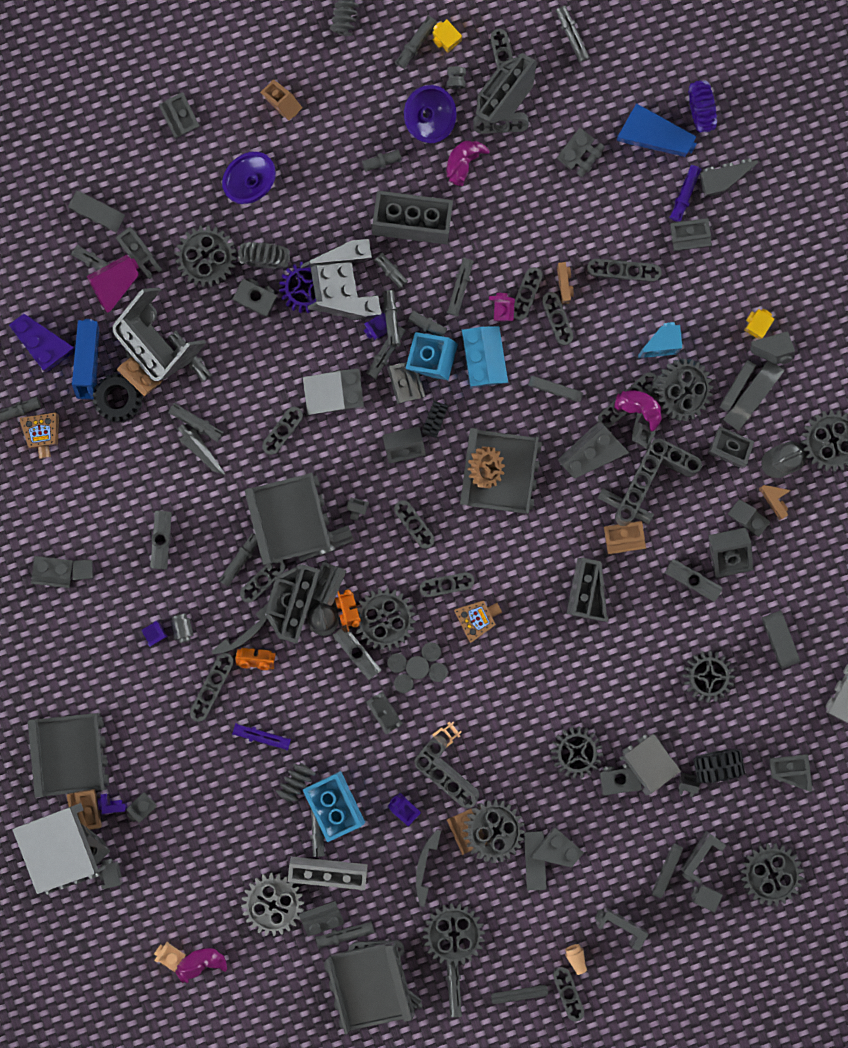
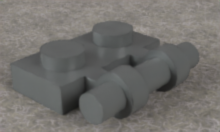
M579 128L556 159L570 170L575 165L579 166L580 169L577 171V175L583 177L586 172L589 173L592 169L591 166L595 160L602 156L601 152L605 149V146L599 143L596 148L592 147L591 144L595 139ZM587 151L590 153V156L584 162L581 160V157Z

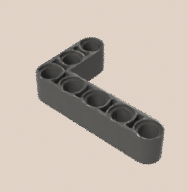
M653 440L615 514L617 524L627 526L633 520L660 464L686 477H694L702 467L701 460L665 440ZM653 446L660 447L661 453L655 452ZM670 455H676L679 461H673ZM645 463H651L653 465V469L650 470L646 468ZM692 463L696 470H690L687 464ZM637 479L644 480L645 486H640L637 483ZM630 495H633L637 498L636 503H633L629 500ZM621 512L628 513L629 519H623Z

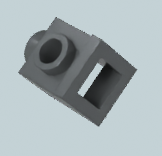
M113 859L101 861V867H106V869L99 872L100 880H104L101 888L106 889L122 885L123 880L118 861L113 862Z

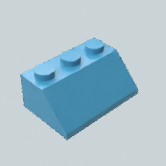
M675 322L664 323L638 354V358L677 355L682 349L680 325H675Z
M477 327L462 330L470 389L508 383L500 327Z
M341 771L303 789L327 842L365 824V820Z

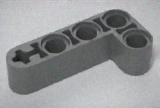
M434 736L416 757L415 766L462 807L472 808L479 798V791L440 758L447 747V741L443 736ZM433 743H438L441 749H435ZM421 757H426L429 763H424ZM436 769L442 770L444 775H438ZM450 782H456L459 788L452 787Z

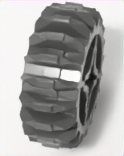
M248 242L241 244L238 251L239 262L248 266L280 269L288 267V262H290L289 249L280 245Z
M708 650L705 657V653L701 651V658L693 655L695 662L687 661L692 666L691 668L684 667V670L689 671V674H683V677L689 678V681L683 683L684 685H691L687 692L694 690L693 698L700 694L699 701H703L704 696H706L707 703H710L711 697H713L714 702H717L718 694L723 699L725 698L722 693L723 691L730 693V690L726 688L727 685L734 686L733 683L729 682V679H735V676L729 675V672H733L734 668H727L731 664L730 661L723 663L726 656L723 655L718 659L719 652H715L712 657V652ZM706 661L705 670L702 673H694L696 667ZM712 661L721 666L724 674L714 672ZM708 671H710V674L718 677H713V679H710L711 681L708 682V679L699 676H704L705 674H707ZM694 679H701L704 682L705 692L696 686ZM716 680H723L720 688L711 692L713 683Z
M580 726L577 727V732H574L573 727H570L569 734L564 729L562 730L565 735L563 738L559 734L556 736L560 742L553 741L557 749L551 748V752H557V755L551 756L552 760L558 759L554 766H562L559 769L560 773L566 769L565 776L567 777L573 772L574 779H576L577 773H580V777L584 778V771L591 775L589 768L596 771L597 767L593 764L595 762L601 764V761L596 759V757L603 756V753L597 752V750L602 749V745H595L600 741L599 738L592 740L595 733L592 732L588 736L587 728L581 733ZM572 737L585 738L578 745H573L568 741ZM589 743L592 746L591 760L584 754V750ZM563 745L566 746L570 752L565 762H563L561 757V749ZM569 746L576 749L578 747L581 748L580 753L584 759L577 755L576 758L573 757L574 752ZM575 760H581L586 764L581 768L569 767Z

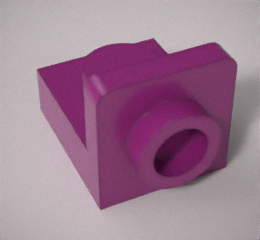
M496 293V296H489V300L495 302L494 321H513L515 298L507 297V293Z

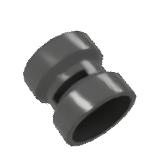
M459 66L448 67L447 75L449 80L447 81V88L465 89L466 81L464 76L466 75V68Z

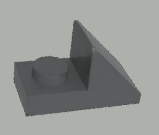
M740 499L727 514L757 537H760L770 523L769 520L757 512V509Z

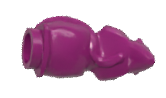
M467 140L457 145L450 153L447 163L449 182L463 187L469 173L470 161L478 158L479 154H489V149L479 141Z
M630 390L622 391L621 394L618 393L614 408L628 413H642L645 420L649 421L650 431L652 432L659 426L662 419L661 406L653 397L640 391Z
M204 948L184 957L180 964L177 965L178 969L175 972L182 983H188L189 979L198 977L206 967L219 968L226 972L227 963L225 957L214 948Z

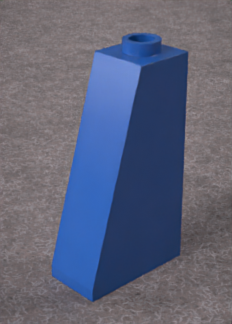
M637 103L617 137V141L683 157H686L688 152L692 154L697 145L694 142L696 136Z
M92 319L78 320L72 386L77 399H94L93 392L95 393V386L97 385L99 326L98 322Z

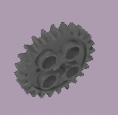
M209 225L206 230L199 226L198 232L192 228V235L186 232L187 239L180 238L183 245H177L180 252H175V255L180 257L175 262L176 264H181L177 269L178 271L184 270L182 277L189 276L187 280L189 283L194 279L195 286L201 282L203 288H205L206 283H209L211 288L213 287V282L220 285L219 279L221 278L227 281L225 275H232L229 269L236 268L232 262L237 261V258L232 256L237 251L231 249L235 244L234 242L228 243L230 236L224 238L225 232L223 230L218 234V228L215 227L211 231ZM205 239L212 240V245L208 248L202 246ZM217 245L220 246L218 249H216L215 251H213V252L211 253V251H212ZM191 251H196L198 254L194 260L188 259V254ZM204 253L209 254L210 259H203L202 255ZM218 253H222L225 256L222 262H216L214 259ZM201 261L196 268H193L194 264ZM202 266H209L210 271L208 274L203 275L200 273Z
M680 358V361L673 360V364H667L668 370L662 369L664 375L657 376L661 381L660 383H655L659 387V390L654 391V393L659 394V397L655 400L661 402L659 405L664 409L662 413L667 414L669 418H675V420L679 421L681 419L688 421V418L695 419V415H701L700 409L706 410L704 404H710L707 397L713 395L709 393L713 386H710L708 383L712 379L707 378L709 372L704 371L705 366L699 365L700 362Z
M829 410L827 415L825 411H822L821 417L817 414L814 415L816 421L811 419L808 421L811 426H804V429L808 432L801 434V436L806 438V440L801 442V444L806 445V448L802 451L809 452L806 459L812 457L811 464L817 462V469L824 466V470L828 471L831 467L832 471L836 472L837 466L841 471L844 470L843 464L848 467V451L843 452L840 448L842 442L848 444V413L841 416V412L838 410L834 415L833 410ZM835 424H840L843 427L841 434L835 432ZM826 425H829L831 436L829 434L828 429L826 428ZM817 430H822L825 433L823 440L816 437ZM831 437L832 439L836 438L837 442H835L834 445L833 443L829 444L828 440H830ZM834 446L839 454V457H836ZM823 448H828L831 451L829 458H825L822 455Z
M380 588L378 589V594L371 591L372 597L369 598L367 595H364L366 602L359 601L362 608H357V610L360 612L359 618L361 622L359 625L360 629L356 632H363L361 640L368 638L367 645L374 642V649L378 644L381 645V650L384 649L385 645L391 650L392 644H395L398 648V641L405 643L403 637H411L408 630H414L410 624L416 623L415 620L411 619V616H414L416 613L409 611L413 608V605L407 606L406 604L409 599L403 601V593L396 596V590L392 594H389L388 588H386L385 593H382ZM393 601L395 609L392 612H387L384 609L385 602ZM375 609L378 616L375 620L368 619V610ZM397 611L401 612L399 615L390 618L388 624L382 622L374 627H369L371 623L380 620L382 614L388 616ZM395 618L402 619L403 627L401 629H395L392 626ZM379 626L384 627L386 630L385 636L381 638L375 635V629Z
M489 800L484 801V805L482 803L477 804L478 809L472 808L471 810L474 814H467L470 821L464 822L468 829L463 830V832L468 833L464 840L470 841L466 846L473 847L471 854L478 852L477 859H481L484 856V862L490 860L491 863H496L497 860L498 862H503L504 858L506 860L510 859V854L516 855L514 848H521L518 841H524L520 834L525 833V831L520 830L524 823H518L521 816H515L517 810L513 809L510 811L511 804L504 806V801L497 803V800H492L491 803ZM489 813H491L494 817L492 823H490L488 820ZM505 823L509 826L508 833L504 831ZM480 830L484 832L483 839L479 838L478 833ZM496 840L500 843L498 850L494 846Z
M766 843L765 849L758 845L759 851L756 852L752 849L753 856L746 855L749 861L742 862L746 869L740 870L745 874L740 879L747 882L743 885V888H750L747 894L751 895L754 893L752 899L757 900L760 898V904H763L765 900L768 906L771 905L772 901L778 906L779 900L786 904L785 898L788 897L792 900L791 893L798 894L795 888L802 887L798 880L804 879L799 875L804 870L797 867L801 864V861H794L797 855L793 854L790 856L791 849H787L784 852V845H781L779 849L776 843L773 844L772 848ZM780 857L782 860L781 864L774 867L772 864L773 859ZM764 859L768 860L771 870L776 872V874H774V877L780 887V890L776 889L773 879L771 877H768V875H770V872L764 862ZM760 864L763 865V873L756 874L755 867ZM788 875L789 882L781 884V876ZM770 882L772 885L771 890L764 892L762 889L763 885Z
M452 903L450 904V909L443 905L442 912L436 909V916L430 914L432 921L426 920L425 922L429 928H423V931L428 933V935L422 937V939L428 940L424 947H430L428 954H435L433 960L438 957L440 958V965L447 961V967L450 966L451 962H454L455 967H457L458 962L465 966V959L472 962L471 955L478 956L475 950H482L479 943H484L485 940L480 938V936L485 935V932L480 931V928L484 925L477 924L480 917L473 918L475 911L468 913L467 906L464 910H461V904H458L457 909H454ZM451 918H454L455 934H459L456 937V953L453 952V938L449 937L452 932ZM464 920L468 923V928L461 930L458 928L457 923ZM446 922L449 925V929L441 931L438 928V924ZM467 940L470 944L469 948H460L459 941ZM442 941H447L450 944V949L443 951L439 944Z

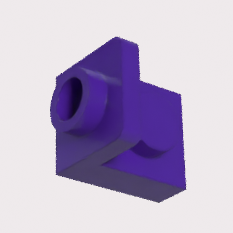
M384 313L364 323L366 328L363 331L369 339L373 338L377 341L387 334Z
M107 793L101 794V798H98V808L102 810V814L127 811V803H122V800L110 801V805H108Z
M401 793L394 796L387 806L407 826L421 814L419 809Z

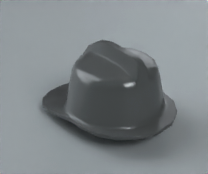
M790 441L768 450L762 457L761 465L763 471L770 477L780 478L799 470L806 461V453L802 451L803 447L797 442Z
M311 599L306 614L311 630L321 636L332 634L339 624L335 601L330 606Z

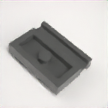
M183 92L158 104L175 139L200 128Z
M708 218L670 223L674 252L712 246Z
M407 362L387 367L397 404L425 397L419 373L407 370Z
M34 556L31 584L70 588L73 561Z
M323 562L311 599L332 606L346 570Z
M336 901L299 914L308 937L344 925V920Z

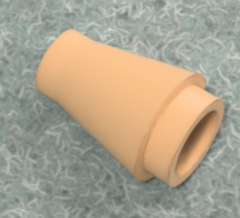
M579 944L567 947L565 949V956L576 974L585 973L587 968L583 948Z

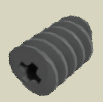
M337 0L338 2L335 3L336 9L333 11L334 17L331 20L334 24H331L330 29L342 36H353L348 30L354 29L350 22H356V19L351 17V15H357L358 12L353 10V8L359 7V4L355 3V0Z
M301 762L300 765L293 764L296 769L295 771H288L291 778L284 777L287 784L280 783L283 790H275L280 797L293 804L292 801L297 802L299 800L296 794H303L300 788L307 787L304 781H312L309 775H316L312 769Z

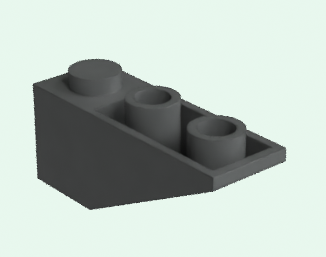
M750 158L740 161L741 164L737 165L727 163L719 169H715V167L703 169L704 172L700 174V181L704 198L725 193L758 164V160L752 161Z

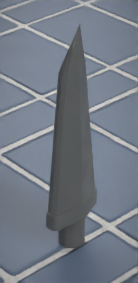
M182 424L178 428L179 432L183 435L179 439L181 443L187 446L212 471L226 475L194 428L189 431Z

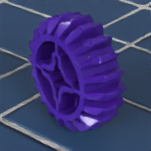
M706 80L695 81V83L690 84L688 91L693 122L698 132H710L715 130L717 126L714 96L711 86Z
M293 264V272L289 268L286 269L289 276L282 274V278L286 282H279L281 286L285 287L279 289V292L286 293L281 298L282 300L289 299L286 302V306L288 307L293 304L292 311H295L298 306L299 313H302L303 308H306V312L309 314L310 309L307 306L316 302V298L313 299L311 294L314 289L313 279L306 280L301 273L312 274L311 267L297 269L296 264ZM296 276L298 285L289 292L290 283ZM301 280L306 286L310 285V288H308L309 296L304 290H300L302 288ZM304 295L308 302H299L293 297Z

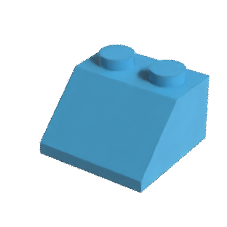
M415 332L406 369L428 377L449 380L458 344L448 337Z

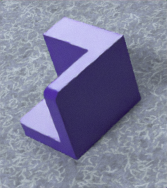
M157 620L141 630L148 641L149 647L168 637Z

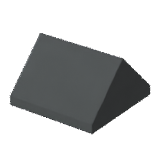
M719 426L707 454L743 469L748 463L754 441Z

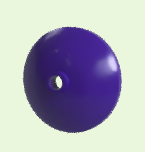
M425 85L417 88L410 94L404 108V121L408 131L414 138L424 143H436L445 139L454 128L457 115L456 106L453 98L445 89L436 85Z
M248 152L238 156L229 164L223 175L222 187L224 193L231 201L238 204H249L261 199L268 193L275 181V165L266 154L261 152Z

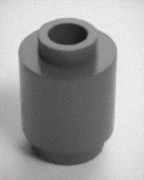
M187 614L172 617L171 626L175 641L179 640L180 643L191 641L190 637L194 635L190 618H187Z

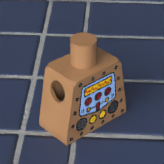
M50 413L20 418L28 447L30 449L38 448L39 459L51 457L49 446L58 445L59 414Z
M484 601L454 610L470 643L494 627L496 624L493 617L502 613L498 603L487 607Z

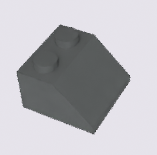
M746 528L708 535L709 549L716 578L753 571L752 545Z

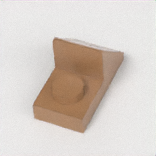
M766 485L759 487V490L778 519L782 520L787 517L786 511H788V508L783 501L780 502L778 499L790 492V490Z

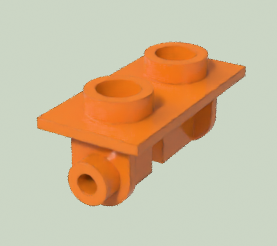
M338 590V597L335 598L338 609L342 608L343 614L339 615L342 626L346 625L349 632L348 626L358 627L361 620L357 608L350 610V608L356 606L354 594L351 590H345L341 595Z
M237 649L236 665L241 668L274 669L276 653H272L269 650H258V656H254L255 649Z

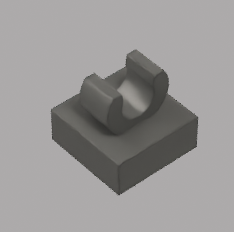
M350 497L346 509L352 511L350 519L358 521L360 514L365 515L369 502Z
M681 772L679 777L680 795L683 794V791L690 792V797H693L694 793L698 794L700 782L697 781V776Z

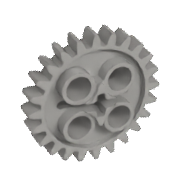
M271 872L269 878H267L263 874L262 880L257 877L255 878L256 885L251 882L249 883L251 890L245 889V893L248 896H243L242 900L247 901V903L242 904L241 907L247 908L243 915H249L246 922H253L252 929L258 926V933L264 929L265 936L268 935L269 931H272L273 936H275L276 931L279 930L280 934L283 935L284 928L290 931V924L293 926L297 925L294 919L300 920V916L297 913L304 911V909L299 907V905L304 904V901L299 900L303 893L297 894L296 891L300 887H293L294 883H288V876L281 879V874L278 873L277 877L274 878ZM266 886L273 888L274 894L272 896L264 894L263 889ZM283 895L289 896L291 903L284 905L281 902V897ZM257 896H261L269 902L275 900L276 905L287 909L288 913L275 906L271 909L268 902L258 899ZM255 905H264L265 912L257 913ZM280 913L282 921L275 922L272 919V914Z

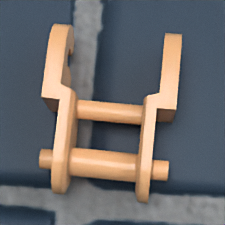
M454 721L452 723L448 722L447 727L444 729L441 727L432 734L435 736L443 731L450 740L447 743V747L453 743L452 740L456 736L460 737L461 731L458 732L453 726ZM449 727L455 734L453 737L446 730Z

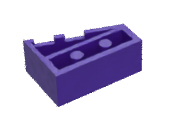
M22 314L9 324L35 361L46 373L75 352L73 346L26 314Z

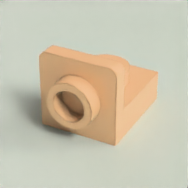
M166 942L164 946L160 944L154 953L157 956L154 961L157 963L159 961L175 972L177 965L180 964L186 954Z

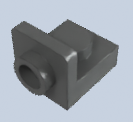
M143 792L126 808L128 811L127 816L133 822L137 821L140 823L158 805Z

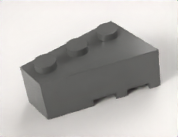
M599 421L557 460L575 479L629 452Z
M577 558L566 614L608 622L601 561Z

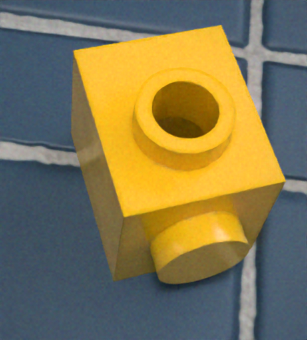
M448 20L440 21L433 28L434 38L432 40L439 48L443 47L447 53L462 41V35Z
M758 309L755 313L752 311L746 319L749 323L744 331L758 340L762 339L774 321V318L771 317L772 314L765 309Z

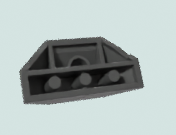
M521 53L518 57L501 64L478 94L477 116L489 123L510 118L533 88L537 65L536 60Z
M300 564L276 576L265 615L278 638L298 643L319 576V569Z

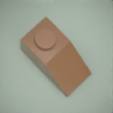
M272 80L260 92L288 121L295 117L302 109V106L295 97L275 80Z

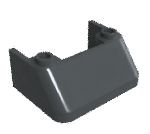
M159 287L142 289L113 325L115 337L153 381L164 380L188 365L206 344L205 340L187 342L185 346L178 347L173 351L153 328L152 324L156 320L157 312L151 302L160 293L161 289Z

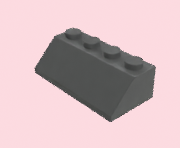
M377 191L372 235L448 245L453 200Z

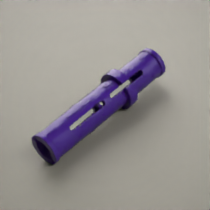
M690 165L680 194L674 201V209L669 218L675 222H681L686 207H689L691 194L702 170L697 166Z
M235 723L232 735L249 739L250 742L257 741L287 751L291 741L288 738L257 730L256 727L250 728Z

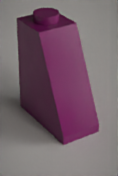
M127 255L86 276L99 302L107 313L114 308L139 275L136 270L139 268L134 258L131 259Z

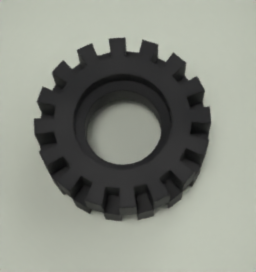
M433 401L422 433L437 438L448 405Z

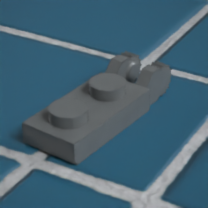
M131 226L115 237L131 259H135L139 268L142 269L148 279L152 278V274L144 266L147 262L150 261L156 271L160 272L162 270L154 260L152 253Z

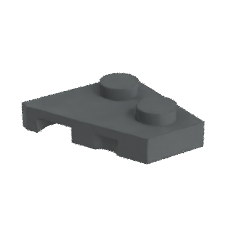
M808 754L769 758L771 778L812 792Z
M553 827L531 857L573 867L584 852Z

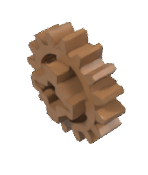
M483 446L482 448H477L476 453L471 454L473 460L468 461L471 464L468 470L471 471L469 478H474L473 484H478L480 488H491V486H497L496 481L501 482L499 476L504 475V472L501 470L505 465L501 464L504 458L499 457L500 451H495L494 447Z

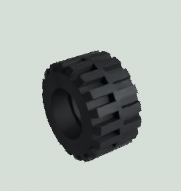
M113 373V375H106L104 379L101 378L99 380L100 383L95 386V393L93 392V404L97 412L105 419L114 423L127 422L126 420H132L135 414L138 415L139 409L143 405V395L122 374ZM116 387L124 388L129 394L127 404L121 409H113L107 402L109 392Z
M739 749L705 753L693 759L697 781L700 783L726 781L739 778L745 774L742 752Z

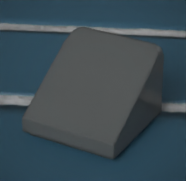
M73 561V580L94 579L93 561Z

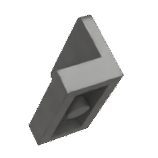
M420 427L382 436L389 464L426 455Z

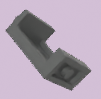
M644 734L636 740L638 744L634 747L630 745L622 751L623 755L619 757L621 761H626L644 786L642 791L646 796L655 792L681 772L654 734L649 736Z
M707 831L680 868L683 871L682 876L693 884L695 881L699 884L702 881L693 872L711 846H715L720 851H723L726 847L723 842Z
M604 907L603 910L600 909L595 916L596 925L601 930L606 921L609 920L633 934L629 944L637 951L641 949L648 936L645 929L607 907Z

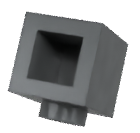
M699 884L698 887L695 886L691 893L693 903L714 913L723 896L720 892L702 884Z

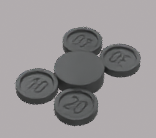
M429 642L425 644L422 648L423 657L415 656L409 659L408 662L399 653L389 657L387 664L391 671L398 673L406 668L408 675L400 674L396 677L394 686L398 692H409L413 687L412 678L422 679L427 673L431 680L435 682H441L447 677L448 671L445 665L434 663L429 668L427 662L436 661L441 655V649L436 643Z

